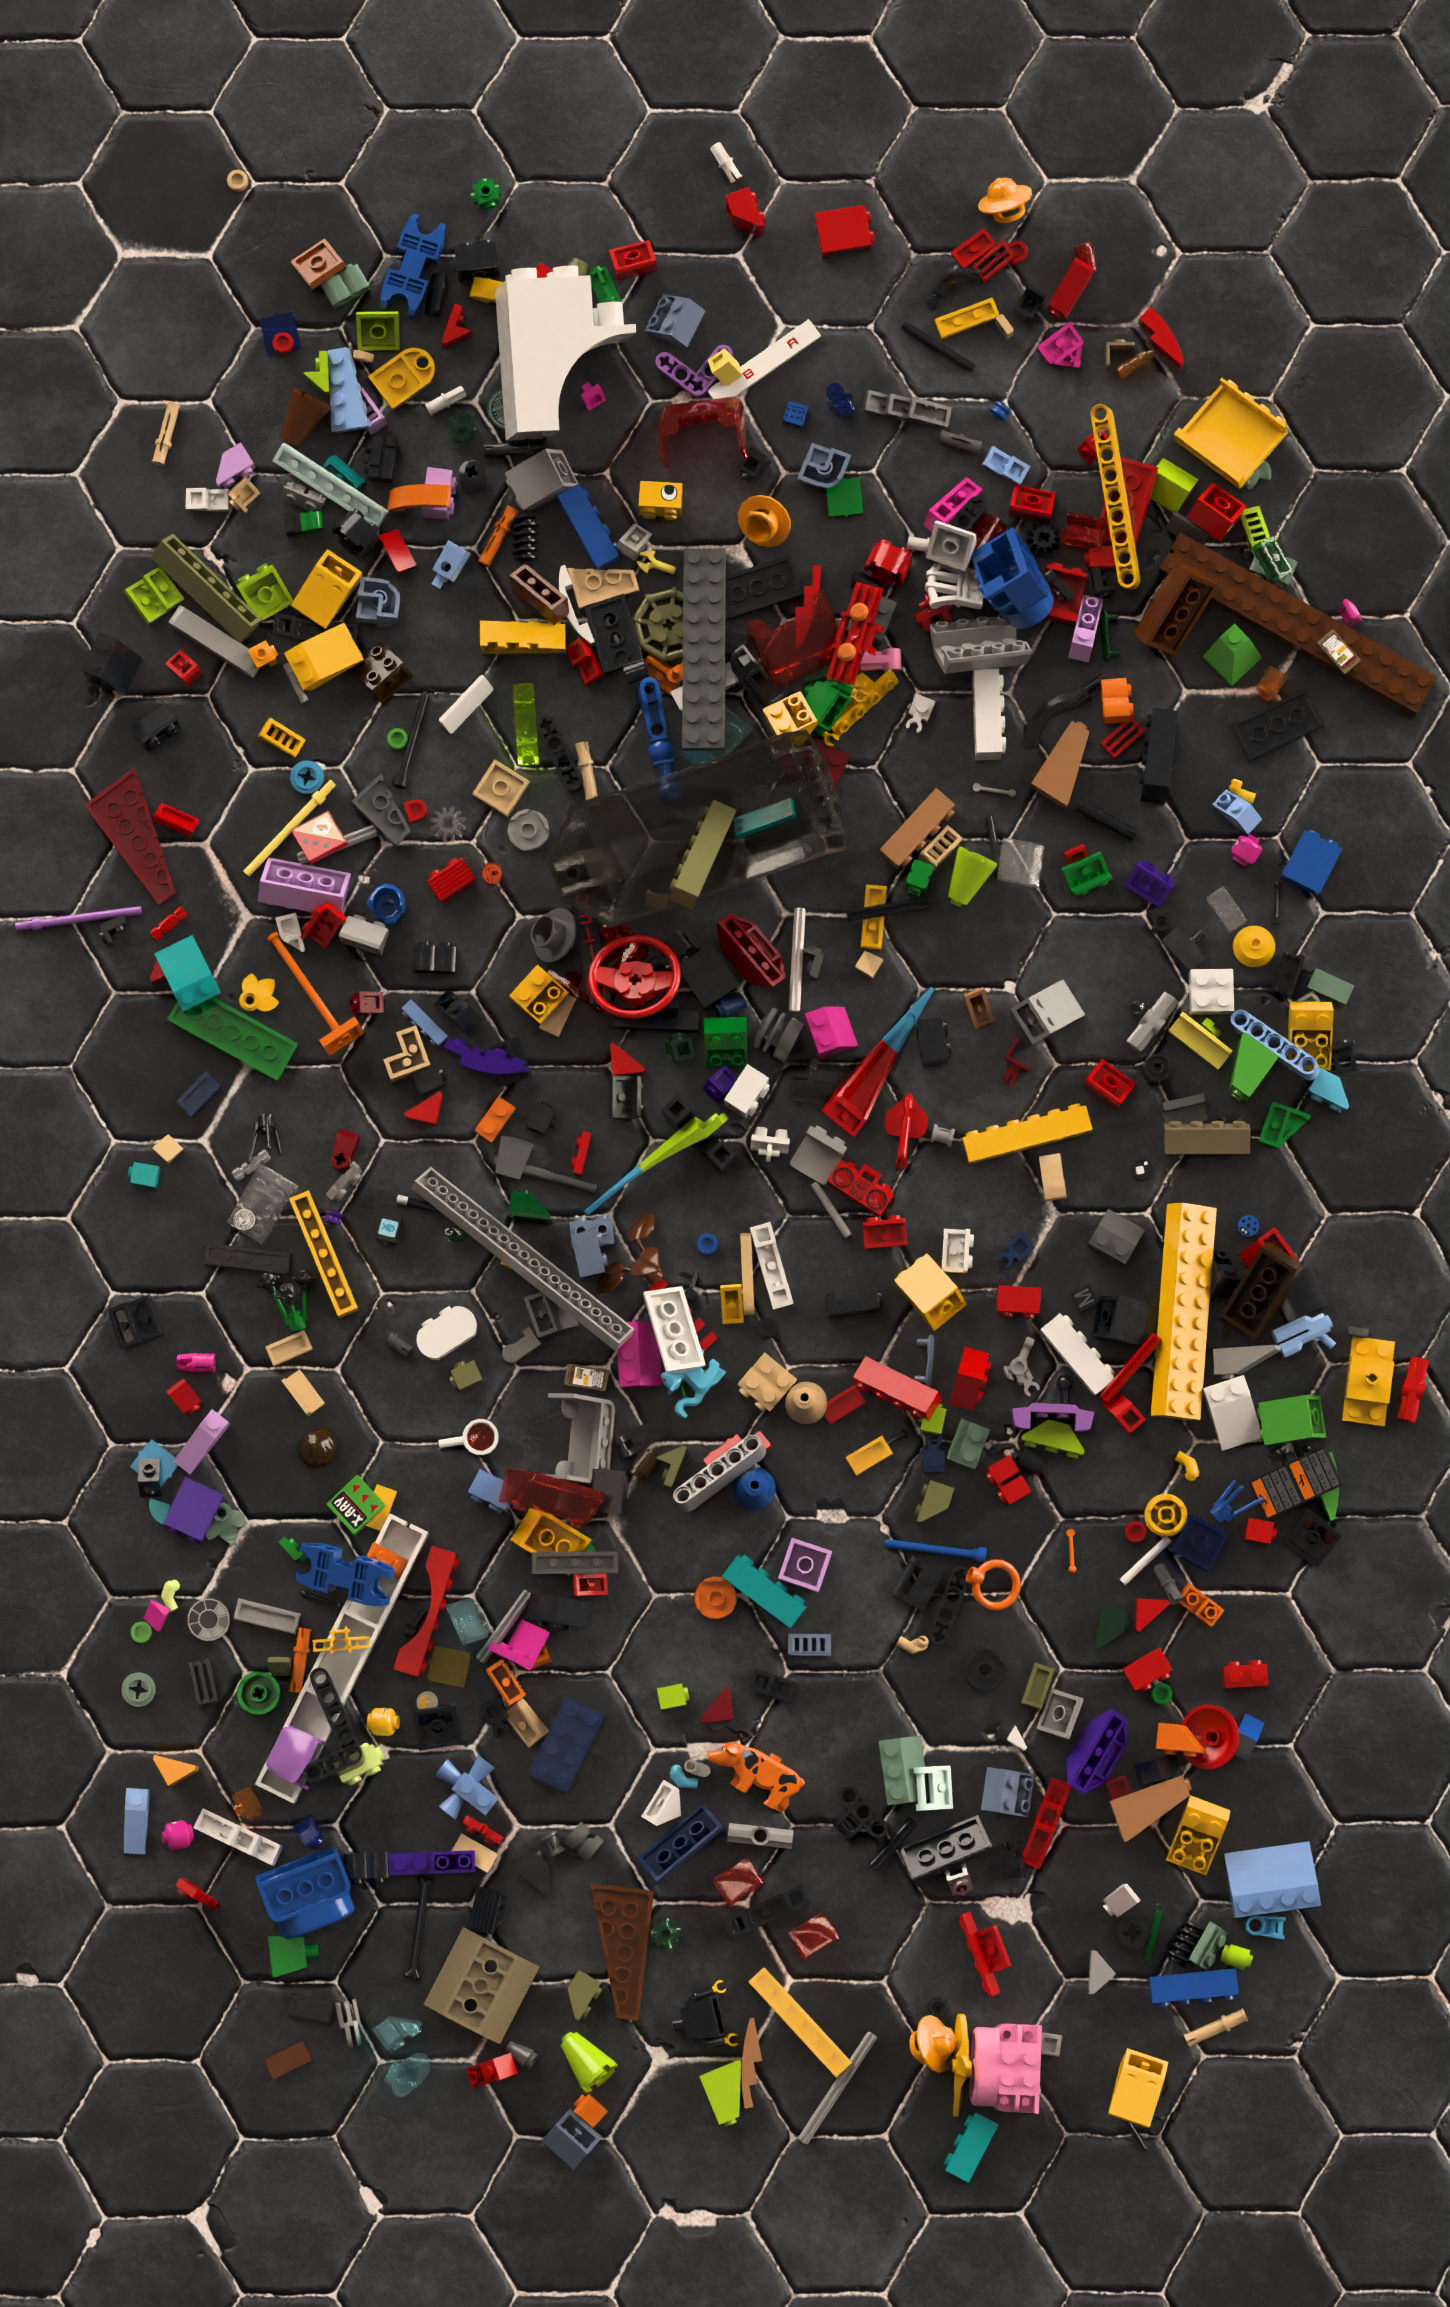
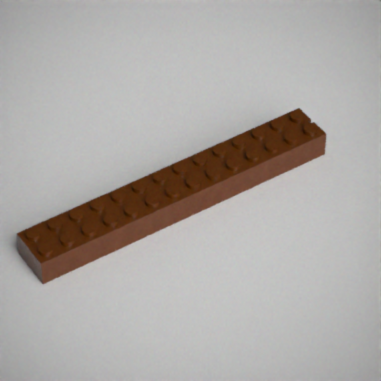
M1181 532L1159 569L1158 574L1167 578L1176 562L1192 567L1219 585L1209 603L1413 718L1437 679L1435 675ZM1332 629L1361 660L1346 675L1337 668L1317 645V642Z

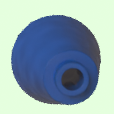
M758 1467L749 1468L737 1477L733 1484V1493L738 1503L751 1510L766 1507L773 1500L776 1492L775 1481L771 1474ZM756 1482L759 1484V1487L752 1489L750 1484Z

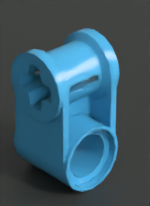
M1249 1916L1244 1921L1243 1926L1248 1934L1285 1939L1283 1925L1286 1917ZM1253 1919H1256L1260 1925L1259 1929L1255 1932L1249 1927V1923Z

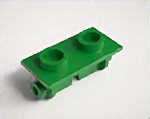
M596 266L592 269V272L587 273V275H590L591 285L599 303L622 302L606 266Z

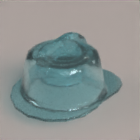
M415 2053L405 2061L394 2062L389 2067L384 2082L392 2088L395 2096L405 2097L427 2077L430 2070L429 2058L426 2054Z

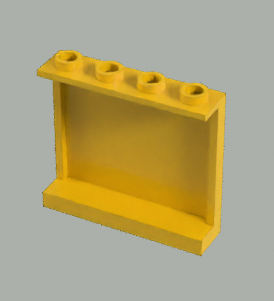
M1221 378V385L1183 429H1177L1174 437L1178 444L1237 488L1241 489L1288 434L1287 423L1281 417H1274L1270 414V410L1265 405H1258L1254 402V398L1249 393L1239 391L1238 386L1234 382Z

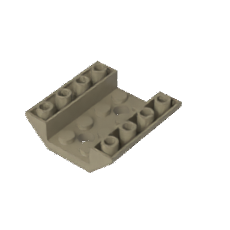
M463 1927L424 2005L458 2024L501 2044L540 1966ZM488 1960H494L497 1964V1969L493 1973L485 1970V1963ZM468 1999H474L477 2002L476 2010L472 2012L467 2011L465 2002Z

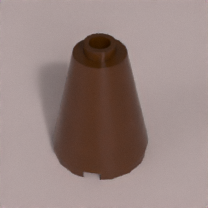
M294 387L281 437L284 438L283 443L292 448L295 445L300 446L327 414L331 405L324 401L321 402L309 393Z

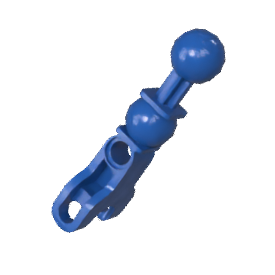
M647 677L641 681L638 687V697L647 735L650 738L648 755L653 761V767L658 766L661 780L656 789V796L662 804L674 805L681 800L683 789L676 780H673L670 763H674V747L668 740V735H665L667 726L659 683L656 679ZM650 687L653 693L647 694L644 688ZM659 725L663 733L656 736L651 732V727Z

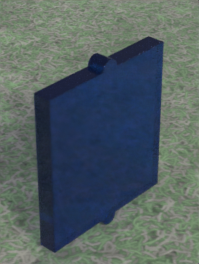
M293 312L280 315L275 313L274 316L260 319L267 355L277 353L273 348L272 341L274 336L280 332L291 335L294 342L293 349L301 348Z

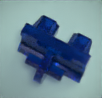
M832 383L827 387L826 396L831 400L826 402L829 408L836 409L839 416H846L855 410L850 402L853 399L851 392H844V388L838 383Z

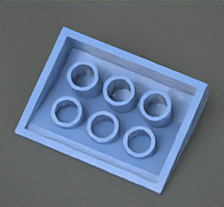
M1309 1841L1224 1853L1233 1918L1321 1906Z

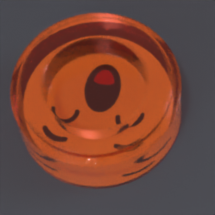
M487 863L482 868V878L486 883L497 884L502 879V868L497 863Z

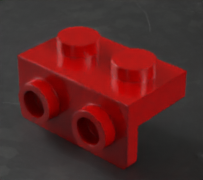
M326 902L323 906L318 905L312 911L311 915L313 917L302 927L304 932L300 937L302 940H305L310 936L324 949L330 946L347 918L329 902Z
M900 1215L888 1216V1220H879V1217L866 1218L867 1222L862 1223L865 1250L907 1246L905 1218H900Z

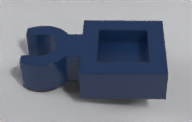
M1020 1232L1005 1246L1008 1252L1000 1254L997 1257V1261L999 1262L1002 1258L1008 1259V1264L1004 1267L1007 1270L1012 1266L1013 1259H1016L1018 1262L1022 1261L1035 1247Z
M929 1435L926 1436L925 1441L929 1450H923V1472H945V1450H938L942 1443L941 1435H938V1442L936 1444L930 1442Z

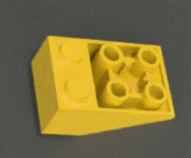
M327 549L292 602L291 607L326 629L360 583L362 572Z
M1289 1001L1288 1040L1314 1057L1319 1069L1331 1070L1334 1015L1332 1002ZM1289 1054L1288 1060L1295 1059L1297 1054ZM1307 1065L1304 1070H1313L1314 1066Z
M1190 1795L1166 1861L1207 1875L1227 1826L1230 1810Z
M1127 2048L1120 2063L1108 2115L1149 2128L1163 2086L1168 2062Z

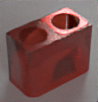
M747 1857L713 1879L728 1907L765 1883Z
M824 1912L788 1932L802 1960L840 1938Z

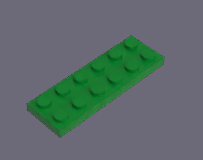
M214 997L185 1011H182L177 1001L167 1018L174 1025L276 1081H279L299 1046L298 1043Z

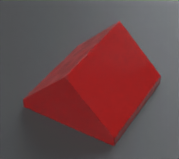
M649 240L609 250L617 281L657 271V261Z
M1015 484L1008 516L1040 523L1044 521L1045 524H1049L1056 493Z
M1102 1059L1086 1078L1083 1086L1118 1110L1137 1083Z

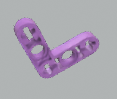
M719 345L708 359L724 348L733 356L732 349L727 345ZM662 352L656 357V368L695 398L703 397L718 379L715 375L707 376L705 374V369L710 366L708 359L695 373L670 353ZM661 359H669V365L674 367L671 374L669 373L671 371L670 367H668L667 365H664L663 367L661 366ZM678 370L686 371V379L678 380L675 376ZM691 376L694 377L692 379L694 384H702V391H694V386L689 382Z

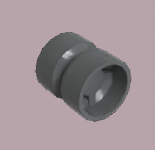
M580 1822L564 1841V1844L571 1850H577V1855L587 1862L604 1841L596 1834L591 1835L590 1829Z

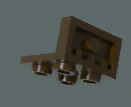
M378 642L363 656V661L350 668L351 672L371 690L381 704L413 677L405 664L382 642Z

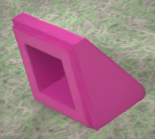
M151 1600L144 1619L156 1631L160 1632L165 1624L170 1608Z

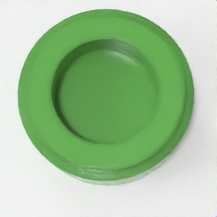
M400 728L392 729L387 735L388 745L394 750L404 749L408 742L407 733Z
M137 1622L131 1628V1637L138 1643H146L152 1637V1628L146 1622Z

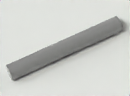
M817 1181L810 1186L844 1238L846 1239L852 1235Z

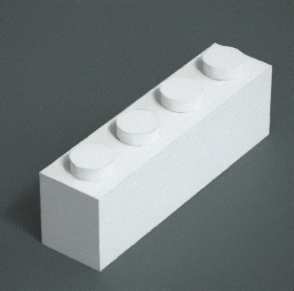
M1060 1313L1040 1329V1333L1095 1397L1114 1379L1113 1375L1115 1372L1108 1364L1103 1365L1099 1360L1101 1355L1094 1347L1090 1349L1085 1343L1088 1341L1080 1331L1076 1332L1072 1328L1074 1324L1067 1315L1062 1316Z

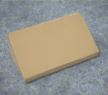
M521 1699L507 1710L509 1718L506 1720L529 1748L548 1734L549 1730L524 1699Z

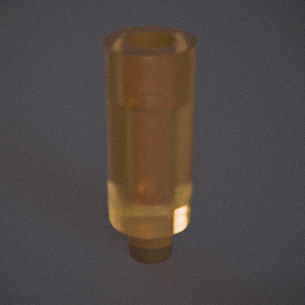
M1153 349L1147 352L1142 350L1116 366L1115 370L1120 379L1124 380L1151 363L1150 359L1155 357L1156 354Z

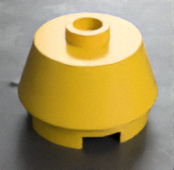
M1248 926L1240 930L1235 936L1233 951L1236 958L1242 964L1248 967H1260L1267 964L1273 957L1275 941L1271 933L1265 928Z
M1160 1494L1152 1498L1147 1504L1145 1521L1149 1529L1155 1534L1164 1537L1173 1536L1184 1528L1187 1521V1509L1178 1497L1171 1494Z

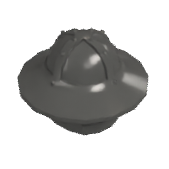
M556 908L542 915L530 931V938L534 944L537 956L543 962L553 963L558 961L569 950L573 949L576 934V922L573 914L567 909Z

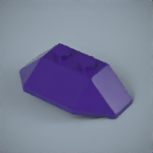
M1110 1709L1088 1722L1067 1758V1784L1086 1794L1089 1790L1095 1789L1107 1781L1127 1746L1126 1725H1128V1719Z

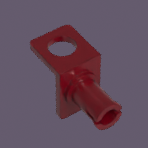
M1018 1036L1005 1057L1010 1060L1009 1063L1011 1064L1001 1079L1007 1082L1010 1075H1012L1008 1083L1014 1086L1021 1070H1032L1031 1067L1010 1057L1020 1039Z

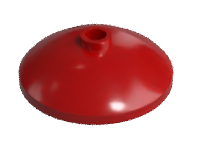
M1201 1705L1186 1715L1181 1725L1189 1728L1204 1748V1753H1196V1757L1185 1756V1758L1194 1766L1202 1769H1217L1227 1764L1234 1756L1239 1744V1730L1233 1716L1227 1710L1217 1705ZM1215 1734H1217L1218 1737L1216 1741H1214L1213 1738Z

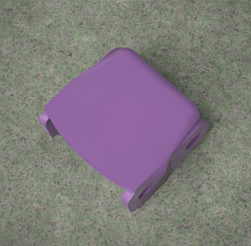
M291 1725L284 1727L266 1761L267 1770L308 1790L309 1786L299 1782L304 1768L310 1763L317 1743L329 1747L330 1744Z

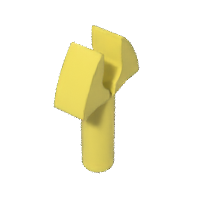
M655 551L639 553V556L648 558L650 561L646 564L637 561V565L644 573L648 574L650 569L655 568L672 575L675 574L676 567L656 560L654 557Z

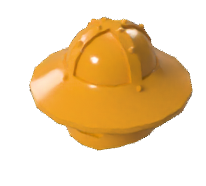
M997 178L988 187L987 195L980 200L978 204L979 211L985 214H992L994 220L1000 223L1015 221L1024 215V203L1032 196V190L1025 185H1016L1012 178ZM1019 208V211L1014 215L1003 217L1001 214Z
M756 495L749 497L741 504L738 511V523L742 533L750 541L759 546L773 547L780 545L787 539L791 530L790 518L786 509L778 501L769 496Z
M932 2015L925 2016L920 2020L917 2031H914L910 2036L911 2053L921 2064H926L932 2071L941 2073L948 2069V2060L952 2059V2053L958 2045L951 2028L944 2026L937 2017ZM916 2036L919 2051L916 2049Z

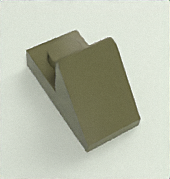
M681 1446L656 1457L658 1461L671 1465L670 1468H665L661 1479L664 1480V1486L672 1489L687 1447Z

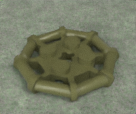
M672 587V589L653 594L647 593L632 617L641 650L659 659L661 663L682 658L683 649L668 652V648L678 645L683 647V609L675 605L676 599L683 602V592L677 590V587ZM671 598L669 604L662 606L655 604V601ZM651 606L653 611L648 620L642 619L648 607ZM666 621L675 623V625L672 626V630L668 631V628L663 627V625L666 624ZM641 625L648 626L650 636L644 639ZM653 641L661 644L663 651L661 652L649 644Z

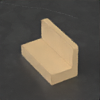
M300 1369L287 1379L281 1380L307 1416H310L325 1405Z

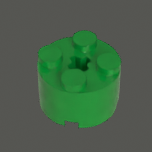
M252 1672L246 1675L238 1686L237 1699L244 1710L253 1715H267L273 1712L281 1702L282 1691L280 1684L273 1676L265 1672ZM257 1688L265 1691V1693L262 1694V1699H260L259 1697H254V1695L257 1693Z

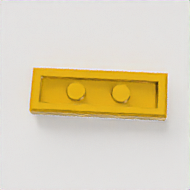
M992 297L936 318L934 322L941 340L991 322L999 316V312Z
M866 884L864 907L886 904L887 886ZM884 916L863 920L860 948L881 950Z

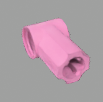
M883 649L876 652L875 656L864 652L860 665L861 671L883 670V672H886L889 669L893 672L902 671L901 649Z

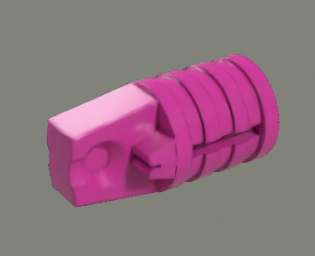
M209 1353L178 1355L176 1361L177 1370L215 1373L216 1356Z

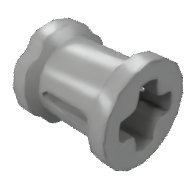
M934 1124L930 1142L936 1141L951 1147L955 1129L949 1130Z

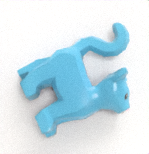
M711 1359L708 1363L709 1367L705 1371L702 1368H698L684 1373H662L661 1379L664 1386L668 1389L667 1394L669 1396L679 1388L682 1381L688 1384L695 1392L693 1398L684 1397L676 1403L675 1411L679 1417L686 1418L688 1415L684 1411V1406L698 1405L708 1390L725 1375L726 1372L719 1368L720 1364L716 1360Z

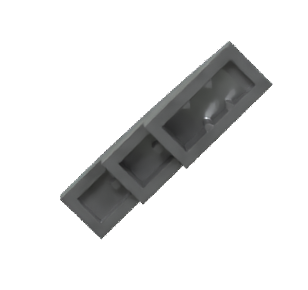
M867 390L862 411L913 423L948 428L952 407L915 397L907 398L892 393L887 395Z

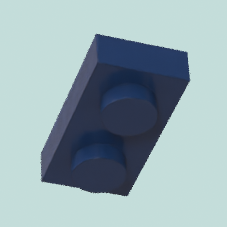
M205 1071L176 1102L193 1117L221 1088V1085Z

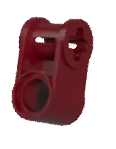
M339 1129L331 1155V1163L336 1171L345 1172L350 1168L349 1165L352 1163L360 1141L359 1134ZM341 1157H344V1160L346 1162H342L341 1165H338L336 1159L340 1160Z

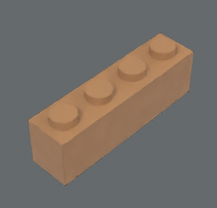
M935 788L882 846L879 853L895 868L899 869L901 866L905 868L913 859L911 855L915 851L920 852L927 844L925 840L929 835L933 837L940 830L939 824L943 820L948 821L954 815L953 809L955 804Z

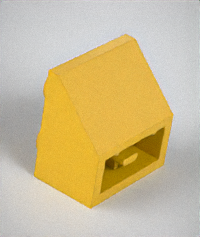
M801 691L763 709L767 724L784 753L802 745L818 724Z
M537 965L509 995V998L523 1012L541 1024L569 992Z

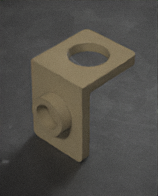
M1124 339L1106 342L1105 370H1109L1110 350L1133 351L1135 343L1126 342Z

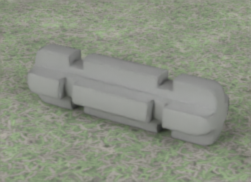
M262 1150L258 1153L257 1157H252L249 1165L246 1162L243 1163L241 1168H236L232 1171V1175L237 1181H240L245 1177L244 1175H249L262 1166V1163L268 1162L271 1157L266 1150Z

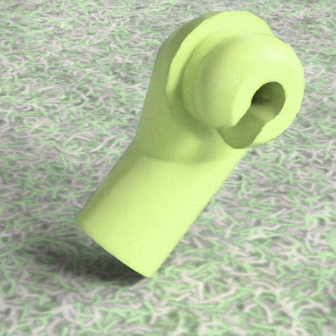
M177 1580L167 1581L161 1594L165 1606L170 1608V1612L178 1609L173 1598L175 1591L180 1588Z

